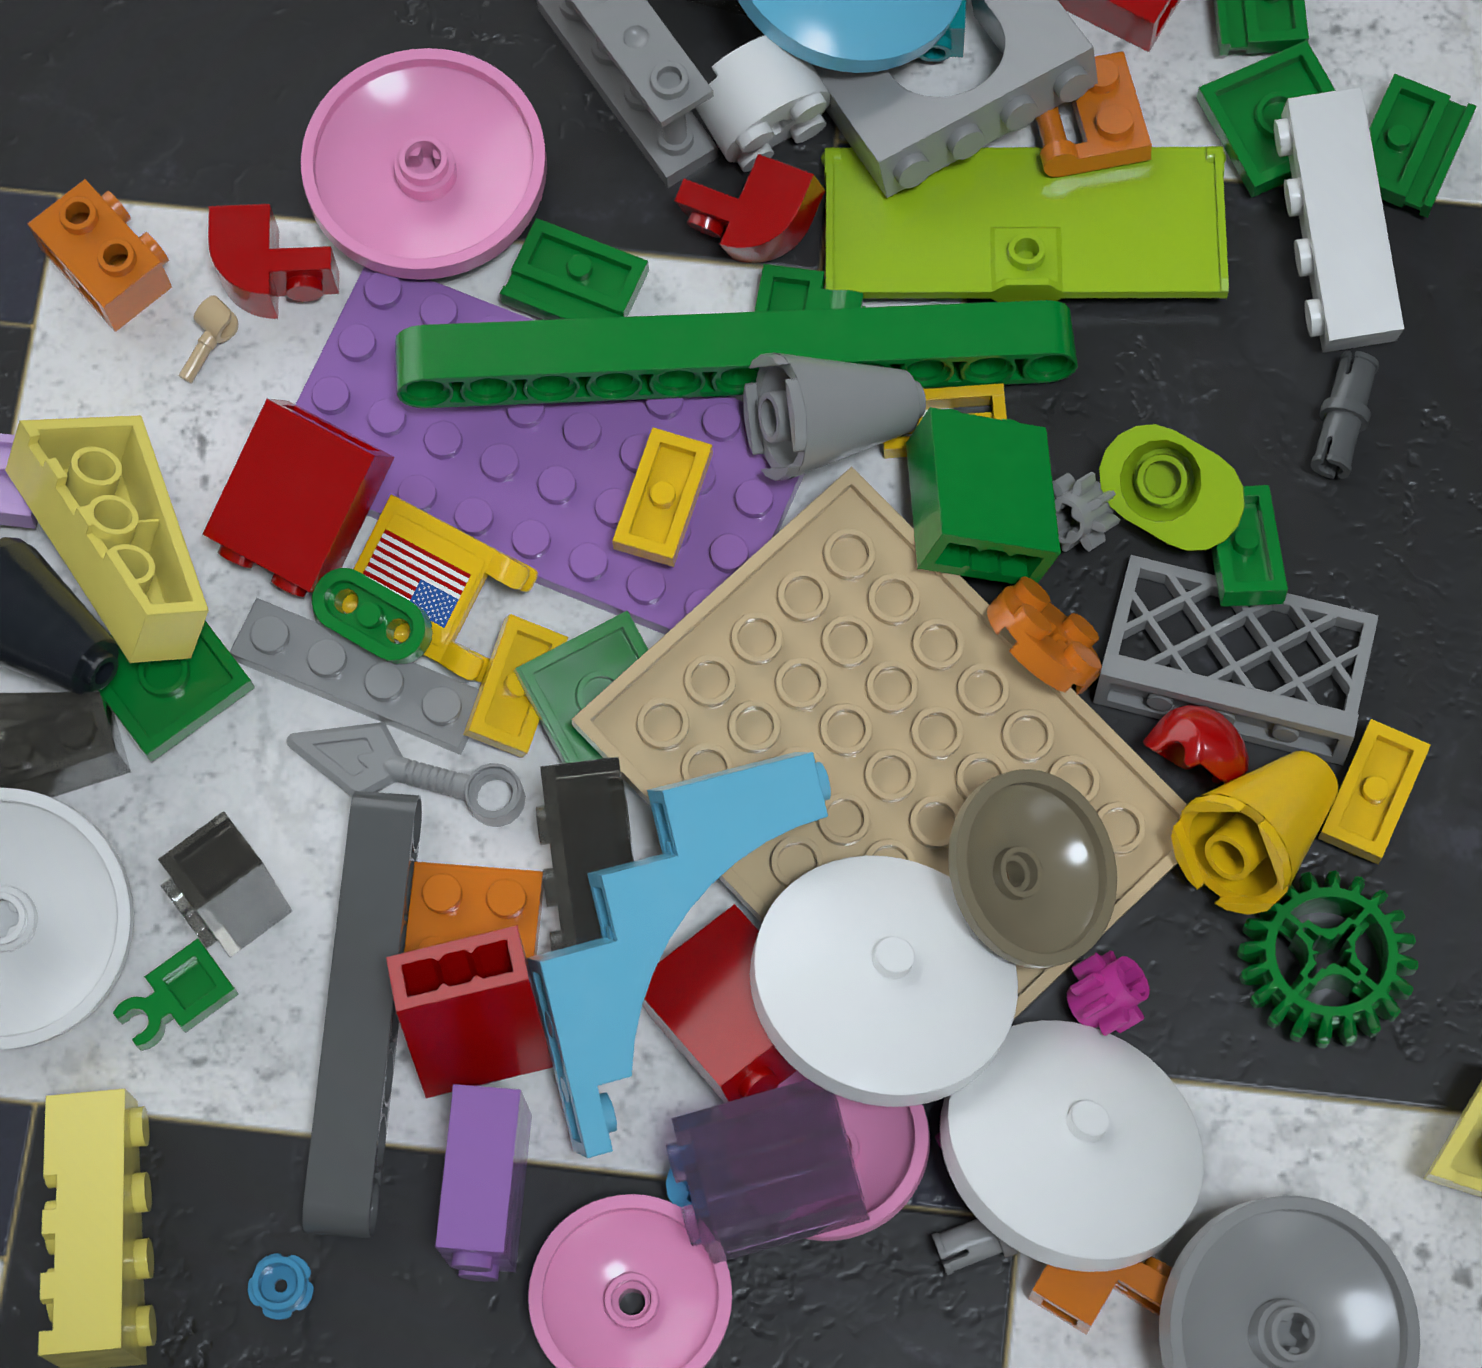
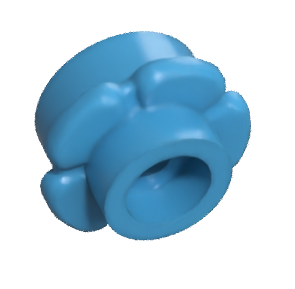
M274 1253L264 1257L256 1265L255 1271L248 1282V1295L252 1304L262 1307L263 1314L275 1320L287 1319L291 1317L293 1311L304 1310L310 1303L314 1293V1286L309 1282L311 1270L303 1259L295 1255L284 1257L281 1254ZM280 1280L287 1282L288 1286L284 1292H277L275 1289L276 1283Z

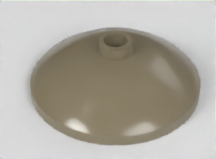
M1031 769L1010 771L992 777L983 782L967 797L956 816L952 828L948 856L953 892L961 913L972 931L998 956L1014 964L1029 968H1049L1066 964L1088 952L1106 930L1112 916L1117 894V868L1112 843L1101 818L1090 802L1076 788L1063 779L1047 772Z

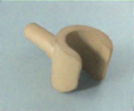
M214 295L206 298L194 313V321L205 332L198 339L196 347L178 375L191 384L217 343L228 341L238 330L237 316Z

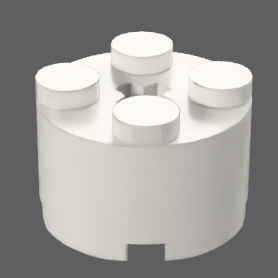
M764 35L735 49L712 66L717 75V78L709 84L713 90L714 97L696 107L727 161L738 162L743 172L751 171L758 154L772 158L774 152L771 147L792 137L796 143H801L818 134L826 126V122L821 114L830 104V93L811 63L783 50Z

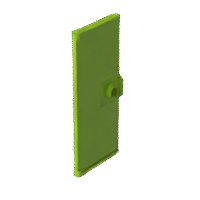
M1223 146L1152 147L1151 160L1063 177L1048 176L1043 168L1040 157L1043 147H981L973 156L959 159L929 175L919 185L905 188L886 198L852 148L825 147V152L821 156V162L825 166L826 289L864 293V299L991 298L997 302L1057 301L1061 298L1227 299L1229 278L1224 199V163L1226 161V154Z

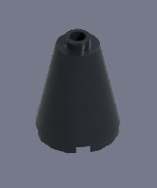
M0 538V666L79 695H86L106 687L115 677L119 666V648L115 640L36 548L20 538Z

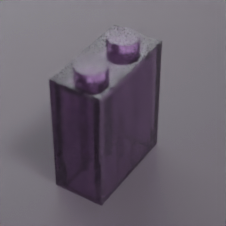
M809 1079L671 1118L677 1141L666 1144L668 1159L676 1183L687 1181L692 1204L681 1207L685 1228L692 1247L702 1244L713 1264L870 1220L837 1095L816 1085Z

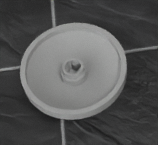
M1277 1196L1255 1199L1227 1209L1211 1219L1191 1238L1178 1256L1165 1286L1160 1309L1159 1343L1164 1368H1418L1420 1325L1414 1295L1403 1268L1389 1246L1370 1226L1349 1211L1320 1199L1304 1196Z

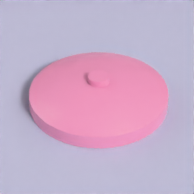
M433 48L410 49L384 55L365 63L342 78L327 93L313 113L306 129L301 152V174L308 203L317 224L333 245L347 257L366 268L388 276L417 280L438 279L464 273L485 264L506 250L522 234L536 213L543 195L547 174V155L542 128L531 102L515 82L502 71L483 60L461 52Z

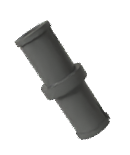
M1351 351L1341 353L1331 396L1323 401L1319 416L1323 421V426L1316 452L1310 465L1316 473L1328 478H1335L1337 466H1339L1338 476L1340 479L1349 477L1359 434L1369 425L1371 412L1367 404L1375 374L1379 369V361L1372 355L1361 351L1355 352L1353 364H1351L1353 355Z

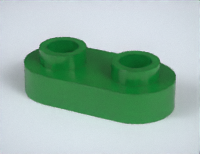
M350 568L334 569L326 573L314 588L312 606L318 620L326 627L390 663L402 665L416 661L427 651L433 633L431 620L427 613L418 605L364 574ZM356 593L358 596L357 608L353 612L345 614L342 608L344 599L348 595ZM408 623L410 626L408 639L403 643L396 644L394 640L395 629L400 624Z

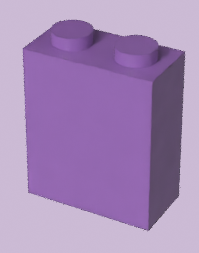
M453 1084L435 1247L449 1267L459 1270V1278L492 1282L498 1281L499 1271L516 1272L532 1120L531 1111L520 1089Z

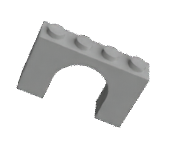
M971 0L974 17L1003 54V57L997 69L987 80L961 94L946 97L924 96L911 92L901 86L887 70L853 73L826 69L812 64L830 93V104L826 108V112L886 198L905 188L919 185L929 175L959 159L973 156L986 144L1010 131L1025 128L1036 117L1064 102L1077 100L1088 89L1098 84L1094 47L1058 0Z

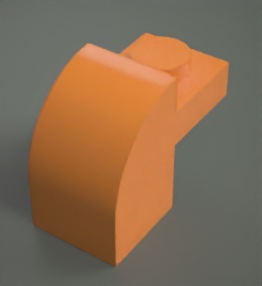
M1153 1257L1147 1258L1144 1263L1139 1262L1122 1269L1103 1272L1073 1271L1047 1264L1033 1287L1029 1300L1087 1335L1113 1289L1160 1317L1162 1298L1172 1267Z

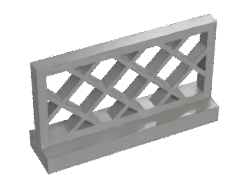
M1134 555L1130 556L1093 703L1159 720L1172 709L1182 706H1207L1221 713L1233 724L1244 741L1291 753L1294 751H1307L1317 755L1324 761L1339 765L1344 764L1355 736L1359 717L1358 709L1379 615L1287 593L1284 604L1252 605L1251 607L1231 606L1236 615L1211 627L1195 603L1210 595L1219 597L1215 575ZM1138 578L1165 584L1175 599L1148 611L1135 592ZM1131 608L1137 618L1127 623ZM1183 610L1199 634L1173 646L1157 622ZM1270 611L1288 614L1299 630L1273 642L1257 618ZM1245 625L1261 649L1236 662L1220 640V637ZM1333 626L1360 632L1358 646L1337 658L1319 634ZM1143 629L1147 631L1161 651L1160 654L1146 661L1119 655L1122 640ZM1307 640L1324 665L1298 677L1282 655V652ZM1207 644L1223 666V669L1208 677L1191 672L1181 657ZM1270 660L1286 684L1272 692L1256 689L1244 672ZM1353 664L1352 674L1350 677L1344 668ZM1332 675L1346 694L1344 710L1318 704L1307 687Z

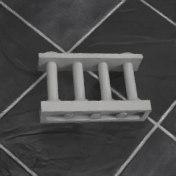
M537 0L539 12L667 188L718 158L717 145L691 111L714 97L713 90L647 0Z

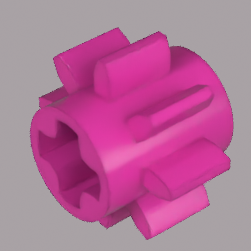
M1111 950L1102 956L1096 952L1072 967L1079 981L1069 987L1067 1001L1073 1015L1080 1024L1094 1028L1100 1027L1102 1034L1107 1036L1115 1030L1122 1033L1144 1020L1145 1017L1137 1005L1149 997V984L1142 969L1131 958L1121 956L1117 959Z

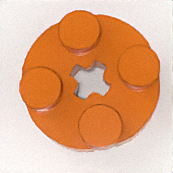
M1021 577L1014 586H1007L988 606L987 617L991 627L998 635L1006 626L1009 633L1017 641L1009 650L1010 653L1041 681L1064 693L1075 684L1076 695L1082 694L1099 677L1102 665L1100 659L1092 647L1099 640L1098 633L1082 616L1071 613L1067 617L1050 603L1049 595L1037 582L1028 577Z

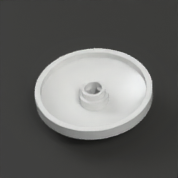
M0 788V1050L33 1046L51 1040L74 1028L92 1014L106 999L124 968L131 946L134 925L133 899L126 871L117 852L98 827L83 814L57 799L15 788Z
M888 856L849 857L829 862L805 873L792 882L771 905L761 925L751 958L750 983L754 1006L761 1025L778 1052L791 1066L816 1085L838 1096L868 1105L884 1107L921 1105L937 1101L966 1087L995 1058L1011 1028L1016 1012L1018 999L1016 965L995 954L972 931L957 904L949 876L928 866L901 858Z
M1040 1020L1011 1026L1000 1050L990 1065L966 1087L944 1098L940 1119L941 1147L949 1175L958 1193L978 1220L994 1235L1012 1248L1037 1261L1054 1267L1084 1272L1111 1271L1135 1265L1161 1250L1179 1231L1197 1203L1204 1175V1155L1198 1126L1187 1102L1172 1080L1149 1057L1112 1034L1104 1036L1100 1029L1075 1022Z

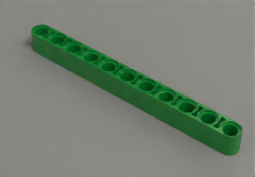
M1052 300L429 324L406 328L399 332L395 339L397 396L405 405L415 408L743 395L745 384L756 382L760 368H749L752 360L766 353H781L902 369L908 371L923 388L1055 382L1072 375L1078 368L1070 308L1064 303Z

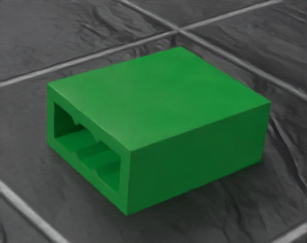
M930 407L906 442L917 569L1016 584L1021 577H1028L1039 583L1061 554L1046 427L1023 424L1012 419H995L966 414L955 409Z

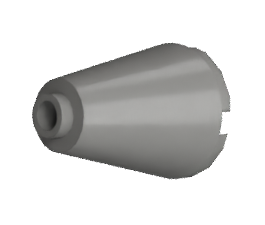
M781 353L761 354L752 360L749 368H760L756 382L745 384L743 393L744 422L749 446L753 455H765L771 468L761 469L766 477L775 481L792 479L910 433L916 428L919 418L923 417L926 408L923 387L906 370Z

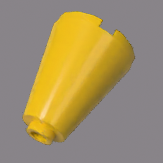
M1294 751L1190 801L1181 811L1180 819L1173 826L1171 834L1175 858L1187 880L1197 890L1205 884L1221 897L1215 904L1228 911L1247 915L1268 911L1287 893L1337 797L1338 782L1334 772L1317 755L1307 751Z

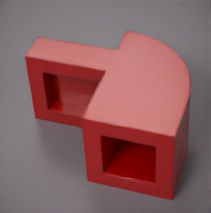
M758 154L739 199L683 179L674 201L689 217L687 225L693 229L716 238H720L723 230H725L720 245L733 260L745 263H761L781 257L792 250L803 239L814 219L825 190L814 174Z
M270 204L209 206L208 247L210 256L225 292L241 309L262 318L278 319L279 296H287L292 300L307 302L318 300L323 295L339 294V269L331 246L279 248V228Z

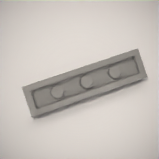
M256 598L230 650L231 655L238 663L377 721L385 722L387 725L459 755L462 754L469 739L463 733L479 689L414 662L402 665L390 663L322 624Z

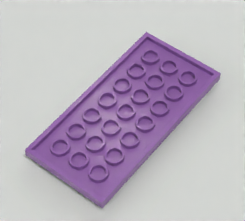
M364 267L296 405L395 457L367 516L378 520L390 495H395L487 545L535 568L538 571V578L535 583L614 615H619L628 610L634 623L664 635L779 532L805 474L781 481L772 480L764 475L761 469L771 467L764 454L753 455L748 443L744 422L743 401L731 396L445 408H415L405 405L397 396L395 339L399 332L417 325L531 321L532 319L429 279H403L388 276ZM652 427L712 444L713 456L674 567L614 550L612 542Z

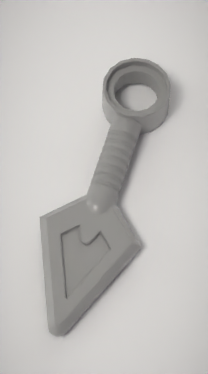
M385 722L290 734L287 738V745L352 797L355 791L378 792L395 782L406 783L407 785H414L418 788L421 787L425 790L429 789L433 792L437 791L440 794L444 793L448 796L452 795V797L466 800L471 813L476 819L492 827H501L512 823L520 816L525 806L526 796L519 777L511 768L503 764L489 763L480 766L470 775L437 766L434 767L430 764L419 763L415 760L412 761L402 756ZM492 780H503L509 783L513 789L509 804L497 811H489L482 808L477 800L481 787Z

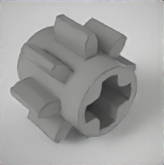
M1068 472L1053 481L1059 542L1061 543L1062 551L1067 552L1081 542L1083 547L1089 552L1105 542L1104 532L1119 524L1120 521L1113 514L1114 509L1108 504V501L1112 500L1116 495L1114 490L1103 493L1100 482L1096 481L1095 473L1093 472L1086 474L1077 481Z

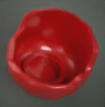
M1187 705L1172 709L1162 717L1143 741L1146 747L1181 768L1188 770L1197 765H1203L1214 775L1212 780L1217 784L1233 781L1245 775L1248 770L1249 755L1238 729L1221 713L1207 706Z

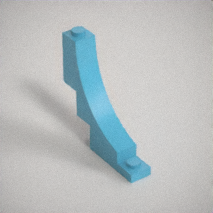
M793 752L648 789L647 792L662 854L587 873L603 938L527 958L574 1152L586 1158H591L613 1151L609 1133L617 1131L616 1115L609 1095L606 1092L599 1094L598 1086L632 1076L634 1042L645 995L653 972L670 938L688 911L705 891L737 861L771 839L798 826L828 817L825 801L831 797L830 782L821 762L815 763L813 752Z

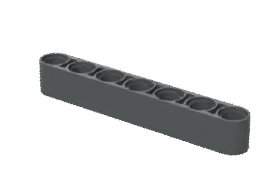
M355 791L352 797L304 1192L302 1222L305 1234L371 1239L375 1232L399 1029V1019L395 1009L386 957L404 953L414 863L418 860L421 833L422 801L419 795Z

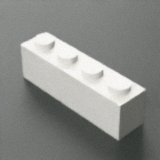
M1362 86L1288 98L1281 114L1282 119L1274 120V137L1279 157L1289 156L1292 179L1284 180V194L1288 214L1290 217L1299 215L1303 239L1295 240L1294 250L1299 276H1309L1313 299L1305 300V316L1310 337L1320 336L1322 353L1394 342L1403 332L1404 324Z

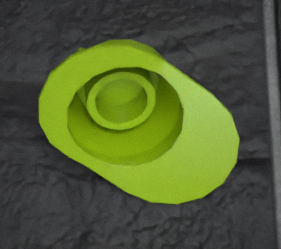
M1157 424L1135 426L1119 434L1105 450L1099 468L1101 490L1103 493L1112 490L1116 493L1113 499L1108 501V504L1124 519L1167 544L1187 551L1208 550L1226 541L1239 526L1245 502L1244 488L1235 469L1218 454L1183 434Z

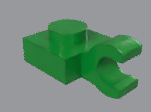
M763 264L755 312L860 308L866 306H862L864 293L852 290L825 289L826 279L824 271Z

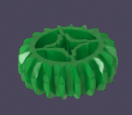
M1336 870L1328 872L1323 888H1319L1316 878L1311 872L1303 873L1299 879L1300 894L1290 885L1287 893L1280 901L1275 903L1268 911L1258 913L1262 919L1248 918L1244 924L1243 932L1254 941L1241 943L1237 956L1242 960L1255 963L1242 970L1240 974L1241 983L1246 985L1262 984V987L1250 999L1252 1007L1261 1008L1271 1002L1275 1009L1267 1020V1024L1270 1027H1278L1283 1019L1287 1017L1295 1022L1290 1031L1291 1040L1299 1042L1305 1034L1307 1027L1315 1029V1043L1319 1048L1327 1047L1332 1036V1030L1335 1029L1339 1040L1345 1047L1352 1046L1357 1040L1356 1025L1370 1038L1376 1036L1381 1030L1378 1016L1391 1022L1394 1021L1401 1012L1394 999L1407 1000L1413 992V986L1401 976L1413 975L1418 969V961L1416 959L1399 954L1411 949L1416 943L1415 936L1412 933H1394V930L1405 919L1403 910H1393L1384 915L1380 909L1388 898L1385 890L1375 892L1371 900H1368L1360 895L1365 887V880L1362 876L1355 877L1348 890L1340 888L1341 878ZM1310 913H1332L1347 919L1338 927L1326 929L1313 924L1309 919L1302 923L1297 918ZM1364 932L1371 940L1377 953L1379 963L1377 984L1365 975L1368 968L1360 962L1355 952V944ZM1278 933L1290 942L1288 950L1296 956L1301 967L1297 979L1291 986L1283 978L1276 960L1275 946ZM1341 940H1346L1338 953L1339 959L1336 964L1332 963L1326 969L1321 968L1314 978L1310 979L1309 977L1317 964L1315 960L1318 955L1325 954L1329 949L1333 950ZM1326 988L1334 989L1346 998L1352 994L1359 1001L1337 1007L1319 1005L1308 1001V998L1316 991Z

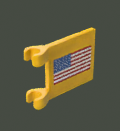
M392 494L354 567V570L418 605L427 613L431 620L433 633L431 643L423 655L440 663L455 674L467 680H475L477 682H482L490 659L455 642L488 575L512 589L529 592L538 578V571L535 568L487 545ZM350 594L344 599L342 604L344 612L351 613L357 608V594ZM408 623L400 624L395 629L394 639L401 643L408 639L410 635Z

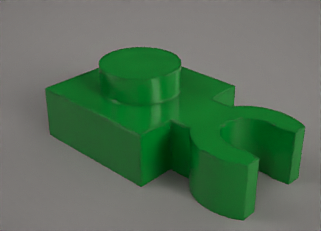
M197 938L144 976L155 992L146 998L131 997L122 1001L116 1007L113 1014L121 1024L130 1021L132 1017L138 1014L148 1016L147 1028L132 1039L135 1045L141 1051H144L160 1042L165 1033L166 1024L173 1019L176 1020L186 1033L239 994Z

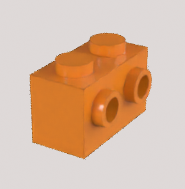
M84 179L31 220L28 226L42 252L116 332L172 288L163 267L169 259L149 233L145 232L138 237L126 224L131 220L129 213L110 191L100 196L89 182Z

